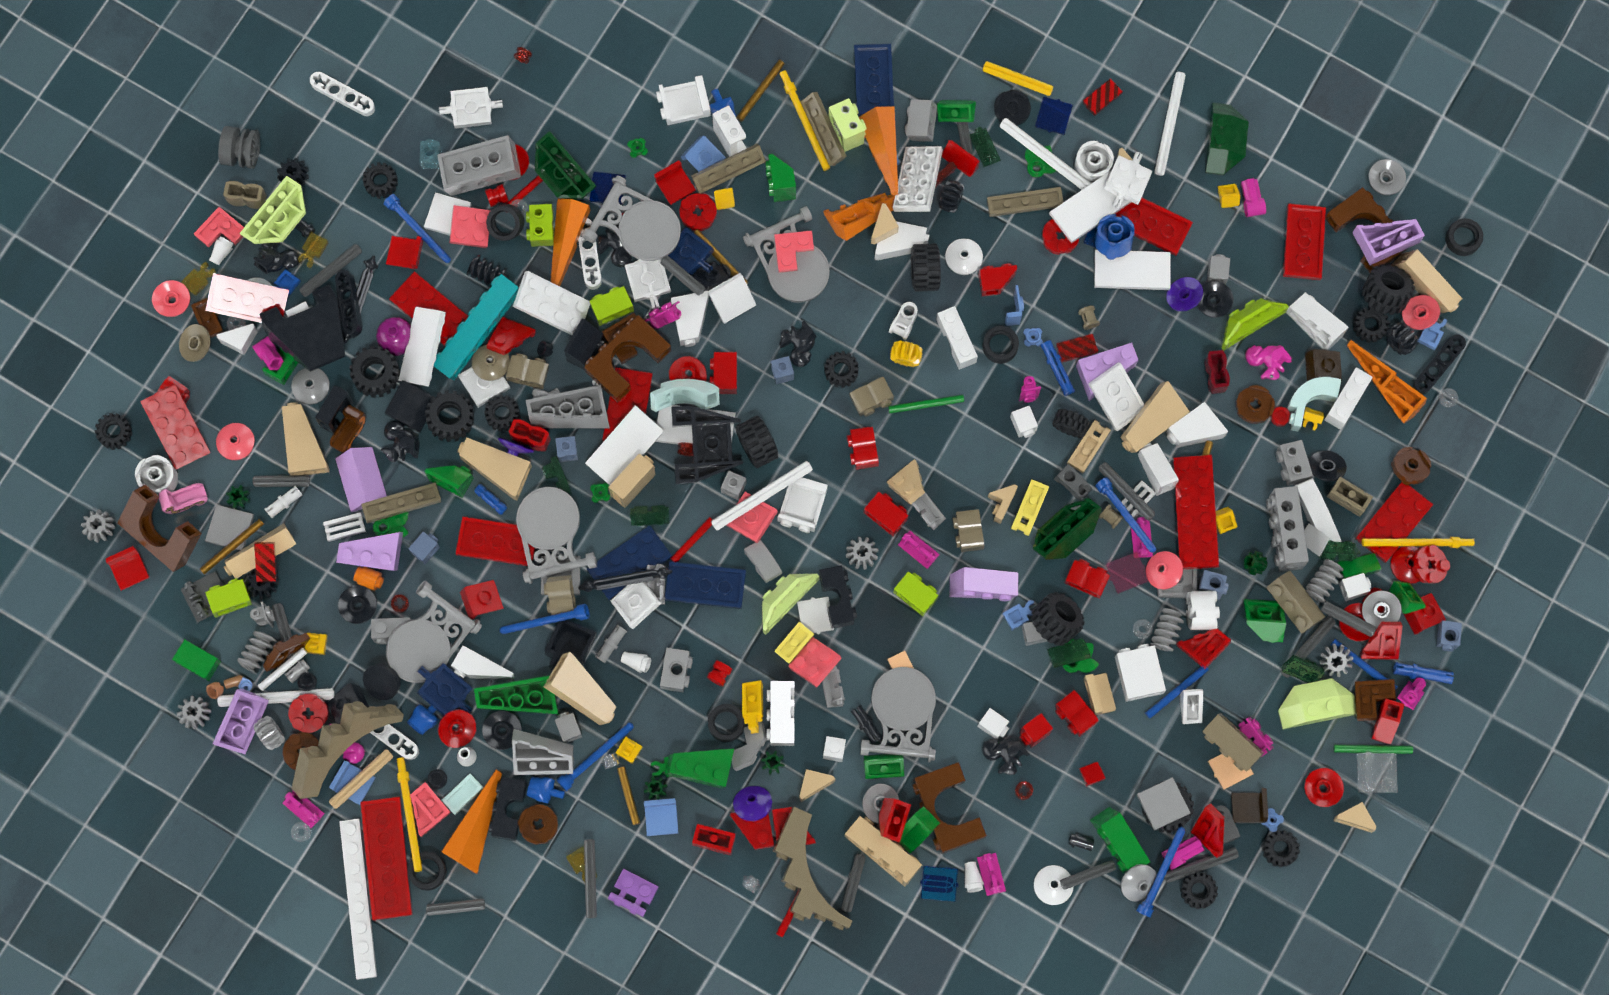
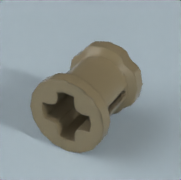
M1094 306L1084 307L1078 312L1082 316L1084 330L1093 329L1100 325L1094 313Z
M1109 504L1100 514L1099 518L1106 520L1115 529L1124 517L1113 510Z

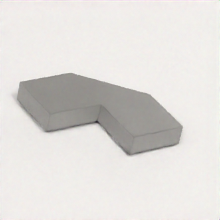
M758 722L759 733L751 734L748 726L744 728L747 745L734 750L732 765L735 771L754 764L757 759L758 751L767 741L763 722Z

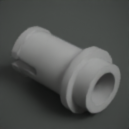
M304 659L298 660V664L285 673V676L291 683H294L301 674L309 672L310 666Z

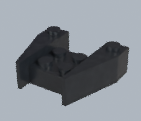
M694 406L671 407L672 427L692 426L694 463L675 464L676 485L694 484L743 464V460L733 461L730 426V424L741 423V419Z

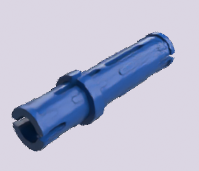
M1049 340L1042 343L1041 347L1047 358L1046 362L1051 366L1064 396L1074 393L1075 389L1060 361L1061 356L1057 354L1052 341Z
M1395 662L1393 670H1395L1393 671L1394 675L1408 676L1410 679L1423 678L1452 684L1454 677H1451L1454 676L1453 672L1419 667L1417 664L1408 665Z

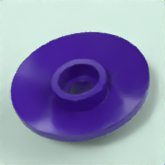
M1180 278L1172 283L1170 290L1167 291V302L1176 311H1188L1197 306L1201 301L1203 287L1195 278Z
M498 437L499 442L508 448L507 453L518 457L519 453H534L535 451L524 445Z
M748 786L736 794L733 808L741 819L757 821L764 818L770 812L772 797L766 789L760 786Z

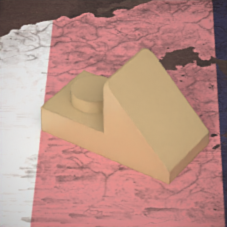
M1017 485L989 493V499L1001 504H997L992 513L995 515V522L1001 524L1017 491Z

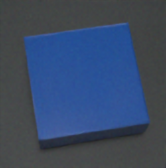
M285 269L273 284L276 287L289 289L288 296H290L301 281Z

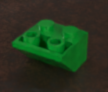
M768 154L769 161H765V169L768 179L769 196H773L774 202L795 200L796 183L794 169L775 155Z

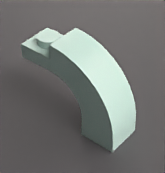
M1332 377L1314 378L1297 389L1287 406V409L1291 412L1289 424H1292V431L1298 432L1300 430L1306 404L1313 400L1336 401L1339 395L1341 379Z
M671 380L661 383L660 389L650 392L651 410L655 412L682 403L692 404L705 410L720 404L719 387L701 380Z

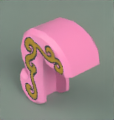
M195 483L174 492L164 489L158 494L162 511L168 514L183 512L194 505H203L208 500L204 485L201 483Z

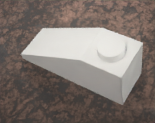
M462 646L451 665L455 670L454 673L461 678L465 676L475 679L514 680L515 678L514 673L465 646Z

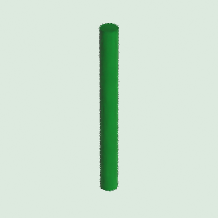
M964 395L888 406L889 414L961 403L964 402Z
M1334 745V753L1413 754V746Z

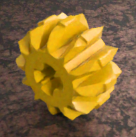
M900 340L894 342L891 348L890 359L906 367L919 366L923 349L912 342Z

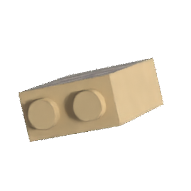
M639 453L608 487L610 496L624 508L655 476V467L652 459L647 455L643 457Z

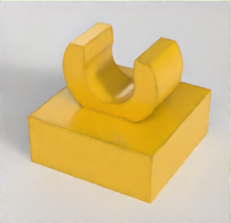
M1305 407L1303 427H1306L1307 422L1311 421L1314 423L1312 430H1316L1317 423L1322 424L1324 413Z
M307 633L310 637L305 646L307 653L325 655L328 636Z
M625 737L616 754L633 764L643 747L630 738Z

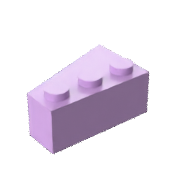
M1416 219L1394 221L1386 224L1375 223L1368 226L1357 225L1353 231V235L1369 265L1420 243L1425 236Z
M1132 343L1078 360L1076 368L1089 401L1095 395L1088 383L1118 362L1122 364L1126 373L1136 366L1138 357Z
M403 532L339 543L336 563L397 571Z
M964 567L950 574V597L997 598L1000 601H1011V598L1018 596L1017 572Z

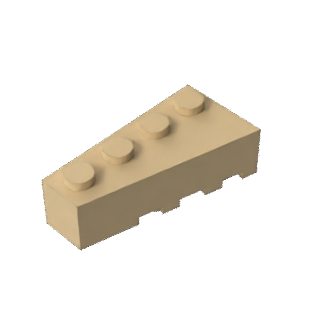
M859 816L845 833L844 837L906 887L920 870L922 864L913 855L905 852V849L900 844L882 837L880 830L873 827L874 823L867 817L863 819Z

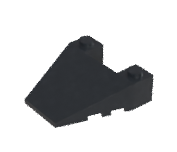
M330 285L312 292L315 302L314 307L284 319L277 307L259 314L263 329L269 340L273 344L279 345L286 354L292 355L294 360L310 372L345 357L340 308L337 297Z

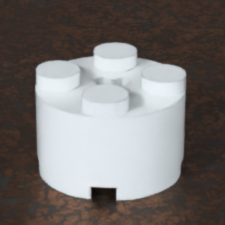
M1098 141L1086 142L1077 152L1074 169L1092 184L1109 171L1111 172L1114 160L1113 152L1108 145Z
M153 455L143 459L136 467L135 478L139 487L146 484L157 495L164 489L173 492L178 484L176 469L162 456Z
M1216 591L1187 592L1186 604H1188V610H1186L1190 630L1217 629V618L1220 617L1219 607H1215V602H1217Z

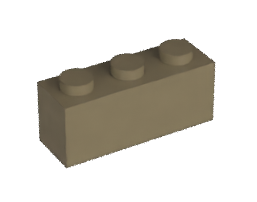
M1291 571L1278 577L1266 587L1301 634L1326 617Z
M1221 713L1217 714L1202 731L1206 734L1204 736L1205 739L1211 744L1216 743L1220 747L1219 751L1227 758L1230 756L1235 761L1233 764L1241 771L1245 770L1247 772L1264 754L1256 744Z

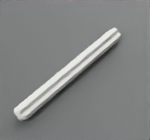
M1176 72L1154 172L1160 176L1164 175L1186 76L1183 72Z
M1005 118L1001 122L1000 127L1081 190L1091 184L1010 120Z
M808 461L800 464L712 520V525L716 530L721 529L813 470Z
M332 688L314 689L311 691L254 693L268 699V704L293 702L294 699L305 693L316 694L323 700H331L335 696ZM234 695L219 696L217 699L218 706H230Z

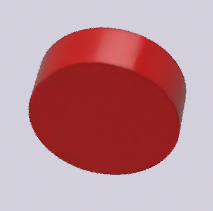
M1276 407L1270 416L1272 423L1279 427L1285 426L1290 419L1289 410L1285 407Z

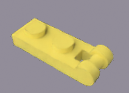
M1031 479L1011 529L1015 531L1018 529L1023 531L1025 535H1030L1049 486ZM1022 518L1029 520L1027 525L1020 522Z

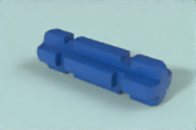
M482 484L475 488V493L488 505L495 508V511L500 515L507 510V506L500 502Z

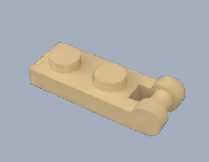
M1094 420L1067 464L1081 473L1085 472L1111 431L1108 427L1104 428L1099 425L1100 422ZM1095 431L1101 434L1099 438L1093 434Z

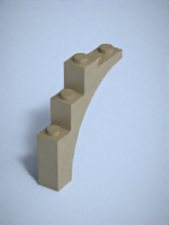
M359 701L344 704L340 724L322 726L318 746L300 748L292 790L300 799L318 797L328 771L349 746L375 729L388 724L402 722L403 713L392 704L378 707L370 706L369 708Z
M793 807L773 849V852L777 853L776 857L784 861L790 859L781 882L785 883L784 887L792 891L799 889L789 912L794 913L793 917L800 921L810 919L813 913L815 914L814 918L819 921L825 922L828 920L833 922L832 926L842 931L844 928L848 929L851 926L852 920L838 913L826 902L817 890L810 875L806 859V837L812 814Z

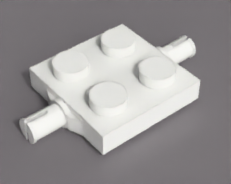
M488 87L450 91V106L439 107L440 115L451 114L455 128L492 124V109L503 108L502 100L491 101Z
M1139 152L1135 153L1133 160H1128L1118 155L1104 189L1116 196L1113 207L1117 209L1121 208L1123 200L1131 201L1138 205L1152 174V170L1139 164L1143 156L1141 153L1139 155Z
M637 260L634 263L625 265L634 301L650 299L653 310L655 309V304L656 308H660L657 297L671 293L665 268L660 263L662 260Z

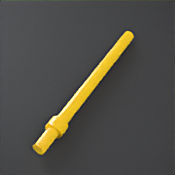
M784 70L780 72V76L785 85L786 94H789L823 171L829 170L830 166L797 96L795 84L791 82L787 71Z
M1450 537L1449 539H1362V546L1436 545L1459 548L1460 546H1474L1475 543L1474 539H1460V537Z
M401 757L396 759L399 772L397 779L401 785L414 872L422 871L408 784L410 778L409 772H406L405 760Z

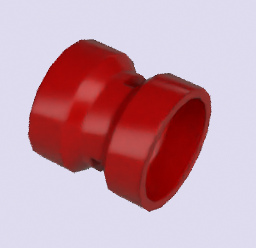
M503 184L498 185L495 189L489 188L485 190L490 207H494L500 202H509Z
M716 660L713 664V670L708 673L706 678L723 687L726 683V677L731 674L733 669Z

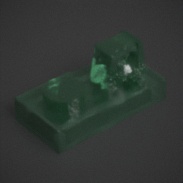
M557 456L550 458L551 463L542 467L546 480L557 477L556 487L572 495Z
M1082 638L1071 640V643L1063 646L1059 645L1047 649V654L1053 668L1091 658L1086 642Z
M1292 655L1281 666L1282 672L1307 683L1316 682L1325 675V670L1317 666L1316 662L1308 659L1304 660L1295 655Z

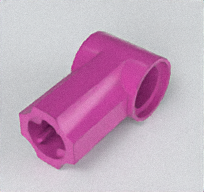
M1251 178L1242 181L1241 187L1246 217L1265 215L1266 204L1264 198H1261L1258 180Z
M268 336L252 346L261 361L265 362L270 370L277 371L280 369L284 361Z
M1196 836L1179 845L1170 864L1171 870L1186 863V860L1204 851L1200 840ZM1168 849L1162 852L1164 858L1168 852Z

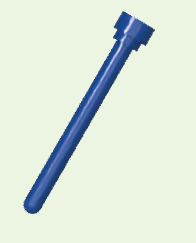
M395 194L390 195L383 204L389 210L396 211L445 263H449L451 258L400 206V199Z
M1107 477L1101 479L1096 484V489L1103 493V495H1107L1151 553H1154L1156 551L1155 545L1113 492L1110 480Z
M587 604L577 605V608H574L572 611L503 626L499 631L501 634H507L572 618L586 620L589 619L590 613Z
M626 724L573 770V774L561 775L556 780L559 785L567 792L572 787L573 780L634 728L633 724Z
M1183 827L1178 828L1146 900L1142 901V904L1139 903L1136 911L1151 918L1154 899L1185 834Z

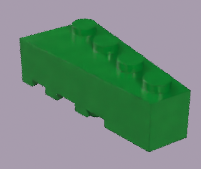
M549 676L474 689L478 709L559 715L556 695L544 688Z

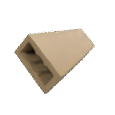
M1418 249L1401 254L1391 264V266H1397L1399 269L1405 270V273L1411 276L1410 279L1414 281L1413 285L1419 294L1434 298L1439 304L1441 313H1451L1459 307L1458 303L1462 300L1461 296Z
M1169 381L1162 382L1120 437L1123 441V447L1128 452L1134 453L1139 451L1190 412Z
M293 402L288 403L287 406H282L288 473L290 476L330 472L302 405Z
M466 437L465 442H461L458 449L461 460L512 499L518 501L532 468L531 462Z
M283 523L224 560L226 564L224 569L229 576L233 575L236 579L256 568L255 563L258 566L263 564L255 557V552L266 561L270 560L254 544H261L275 557L296 545L295 539ZM267 544H274V550Z
M571 652L562 654L544 688L598 725L610 723L615 715L613 713L616 709L614 703Z

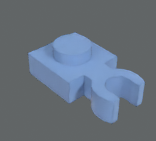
M1444 319L1441 324L1436 322L1431 327L1424 329L1418 342L1435 350L1444 333L1439 329L1445 326L1447 319Z
M1033 600L1028 601L1024 608L1018 604L1002 613L1012 631L1029 622L1027 616H1032L1029 606L1034 603Z

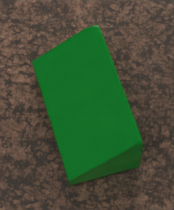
M941 100L937 103L938 122H974L976 101Z
M1374 553L1337 562L1344 570L1340 571L1343 576L1342 579L1362 573L1369 575L1382 570Z
M1393 582L1389 592L1398 598L1403 614L1426 607L1410 583Z
M893 754L864 756L865 779L904 777L903 756Z

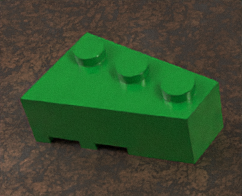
M734 749L673 753L668 757L665 775L720 789L724 788L727 784Z
M1108 807L1090 819L1098 835L1106 843L1110 854L1118 860L1116 863L1122 872H1127L1130 868L1139 864L1147 865L1150 863V860L1120 812Z

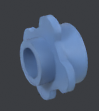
M1026 328L1024 330L1025 346H1041L1043 341L1040 328Z
M1269 808L1268 820L1261 824L1269 828L1271 832L1277 831V826L1283 823L1284 818L1282 815L1275 813L1274 809Z

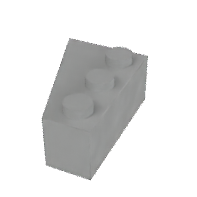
M516 729L513 730L514 775L573 774V745Z

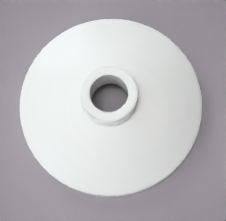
M958 239L948 246L945 260L953 272L968 275L974 273L981 266L983 254L976 242L970 239ZM966 252L968 256L963 257L961 253Z
M1056 865L1041 869L1034 880V890L1037 897L1049 905H1059L1067 901L1073 892V887L1064 890L1061 887L1060 880L1071 876L1069 872ZM1052 881H1056L1058 883L1057 888L1051 887Z

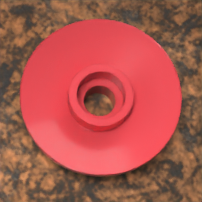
M174 280L165 281L158 285L152 295V304L155 310L166 317H175L182 314L190 303V293L186 286ZM175 298L176 301L174 303H170V299Z
M1418 295L1411 298L1406 308L1402 311V318L1405 324L1416 330L1431 327L1440 316L1438 302L1427 295Z
M240 423L226 425L220 430L216 438V446L219 453L229 460H241L247 457L255 444L252 431L246 425ZM233 437H237V441L235 443L231 442V439Z
M1167 551L1159 552L1152 556L1146 566L1147 580L1152 586L1162 590L1170 589L1177 585L1183 575V564L1180 558L1174 553ZM1161 566L1165 567L1163 572L1159 571Z

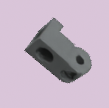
M1069 464L1054 478L1056 482L1061 483L1080 501L1092 490V487Z
M1222 805L1215 807L1225 817L1223 845L1238 839L1240 834L1228 808Z

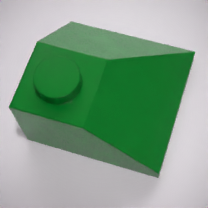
M453 465L426 468L425 474L430 482L436 483V485L461 498L464 497L474 479L471 471L464 466L459 468Z
M1244 599L1243 604L1247 625L1263 641L1271 643L1283 642L1286 619L1284 610L1278 602Z

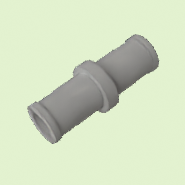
M616 625L609 638L604 640V645L595 657L606 663L614 649L617 650L618 643L627 631L621 626Z

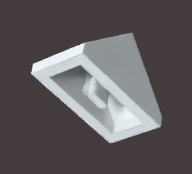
M254 324L217 334V338L221 344L245 355L258 332Z
M1203 689L1183 690L1179 695L1182 723H1202Z

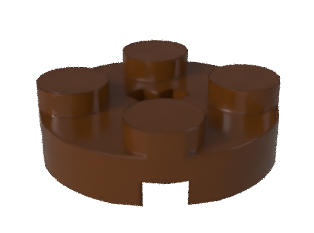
M1249 386L1241 391L1237 397V415L1248 423H1264L1274 411V398L1262 386ZM1254 400L1258 401L1257 404L1260 405V408L1257 407L1256 409H1254L1250 405V403H1253Z
M1414 447L1402 448L1391 462L1395 475L1405 485L1422 483L1430 474L1431 461L1429 457L1421 450H1414ZM1408 462L1415 465L1414 469L1408 466Z
M306 732L292 734L283 747L284 762L291 769L296 770L299 757L298 750L302 747L318 746L319 740L314 735Z
M538 804L530 808L528 807L519 818L520 833L529 843L536 845L546 844L554 838L558 831V818L553 810L545 805ZM541 819L544 826L536 830L533 822H538Z

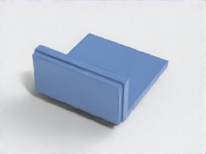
M704 135L700 136L681 156L682 160H688L698 172L726 158Z
M1016 285L1013 294L1016 312L1006 314V326L1020 325L1022 311H1024L1023 297L1019 294L1018 285Z
M344 760L329 788L338 793L362 770ZM372 776L348 799L361 805L360 802L365 798L376 777Z
M675 798L644 801L647 836L678 834Z

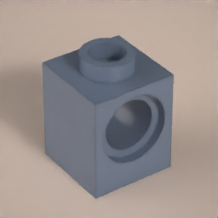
M789 356L771 361V370L776 385L794 380V371Z
M575 436L556 438L559 462L578 460Z
M422 532L408 550L425 565L440 548L437 543L439 540L431 533L427 535L425 532Z
M1204 570L1198 591H1216L1217 600H1220L1222 594L1226 595L1228 590L1227 576ZM1210 583H1215L1218 588L1211 587Z
M1441 621L1438 624L1436 647H1441L1443 651H1454V649H1457L1461 642L1462 623ZM1445 633H1450L1453 636V641H1448L1445 638Z

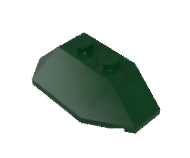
M1212 103L1205 170L1207 174L1225 175L1246 157L1249 121L1232 105Z
M550 131L535 143V172L558 199H583L597 187Z
M1090 498L1065 505L1037 530L1033 550L1045 560L1067 558L1094 533L1102 508Z

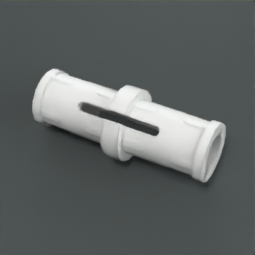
M294 486L283 496H278V500L265 508V511L273 518L283 509H288L291 503L303 495Z

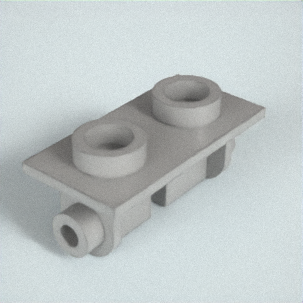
M926 492L911 504L918 513H921L922 518L928 524L927 526L933 530L946 519Z
M657 564L656 566L647 565V570L654 569L658 571L659 568L665 566L662 564ZM658 577L656 580L648 581L647 585L661 602L660 605H665V579Z
M262 601V606L251 610L250 616L258 625L269 624L273 628V621H276L273 610Z
M837 666L822 681L827 708L843 707L845 701L842 686H839L841 679L840 670L837 669Z

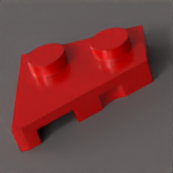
M1381 622L1360 652L1361 659L1399 660L1402 623Z
M1211 629L1204 634L1200 633L1193 636L1192 639L1179 641L1177 647L1206 669L1231 643V639L1219 629Z
M730 813L732 820L739 827L754 850L774 847L769 813L757 821H746L738 817L736 813Z

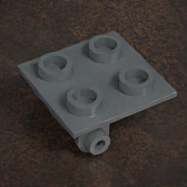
M216 571L193 583L191 581L184 584L185 587L181 589L197 623L213 615L205 592L209 591V588L213 586H223Z

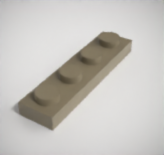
M812 92L801 101V104L829 166H835L847 156L818 92Z
M755 144L691 175L698 193L701 194L764 163L766 160L760 145Z
M1061 187L987 197L989 217L1052 209L1064 203Z
M436 483L362 503L361 507L366 523H371L440 503L441 498Z

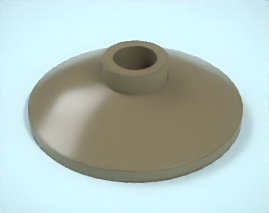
M190 325L183 331L180 337L179 350L182 357L187 361L197 362L207 354L210 347L209 332L202 325Z
M487 345L481 346L474 353L472 368L479 378L486 381H495L507 373L510 363L508 354L502 355L487 349ZM493 358L494 360L492 363H488L487 359Z

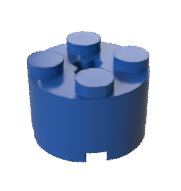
M1110 214L1103 217L1099 221L1096 231L1095 246L1097 250L1109 260H1114L1128 254L1132 249L1134 224L1125 216L1121 218L1116 217V214Z

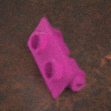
M677 301L673 304L668 302L661 307V310L655 308L648 313L649 317L644 321L650 320L652 328L659 329L668 323L680 319L682 314L676 307L680 302Z
M1032 376L1025 377L1019 401L1029 403L1038 398L1041 386L1036 387L1035 379Z
M1144 517L1137 518L1136 522L1152 541L1150 520L1148 521ZM1131 528L1134 558L1152 557L1153 553L1146 548Z
M911 531L906 533L898 544L899 547L926 569L940 555Z
M1417 678L1413 683L1409 680L1397 698L1401 703L1405 704L1404 706L1414 710L1425 693L1422 690L1426 686V681L1423 678Z
M1248 717L1246 719L1247 724L1243 721L1238 725L1239 730L1249 739L1255 738L1253 743L1264 752L1262 756L1268 753L1267 748L1269 751L1274 749L1272 739L1267 734L1264 735L1260 730L1261 725L1255 718Z
M294 791L292 793L288 792L285 796V801L282 803L311 829L325 814L307 798L300 799Z
M988 853L977 857L986 895L990 896L1005 892L1006 889L996 853Z

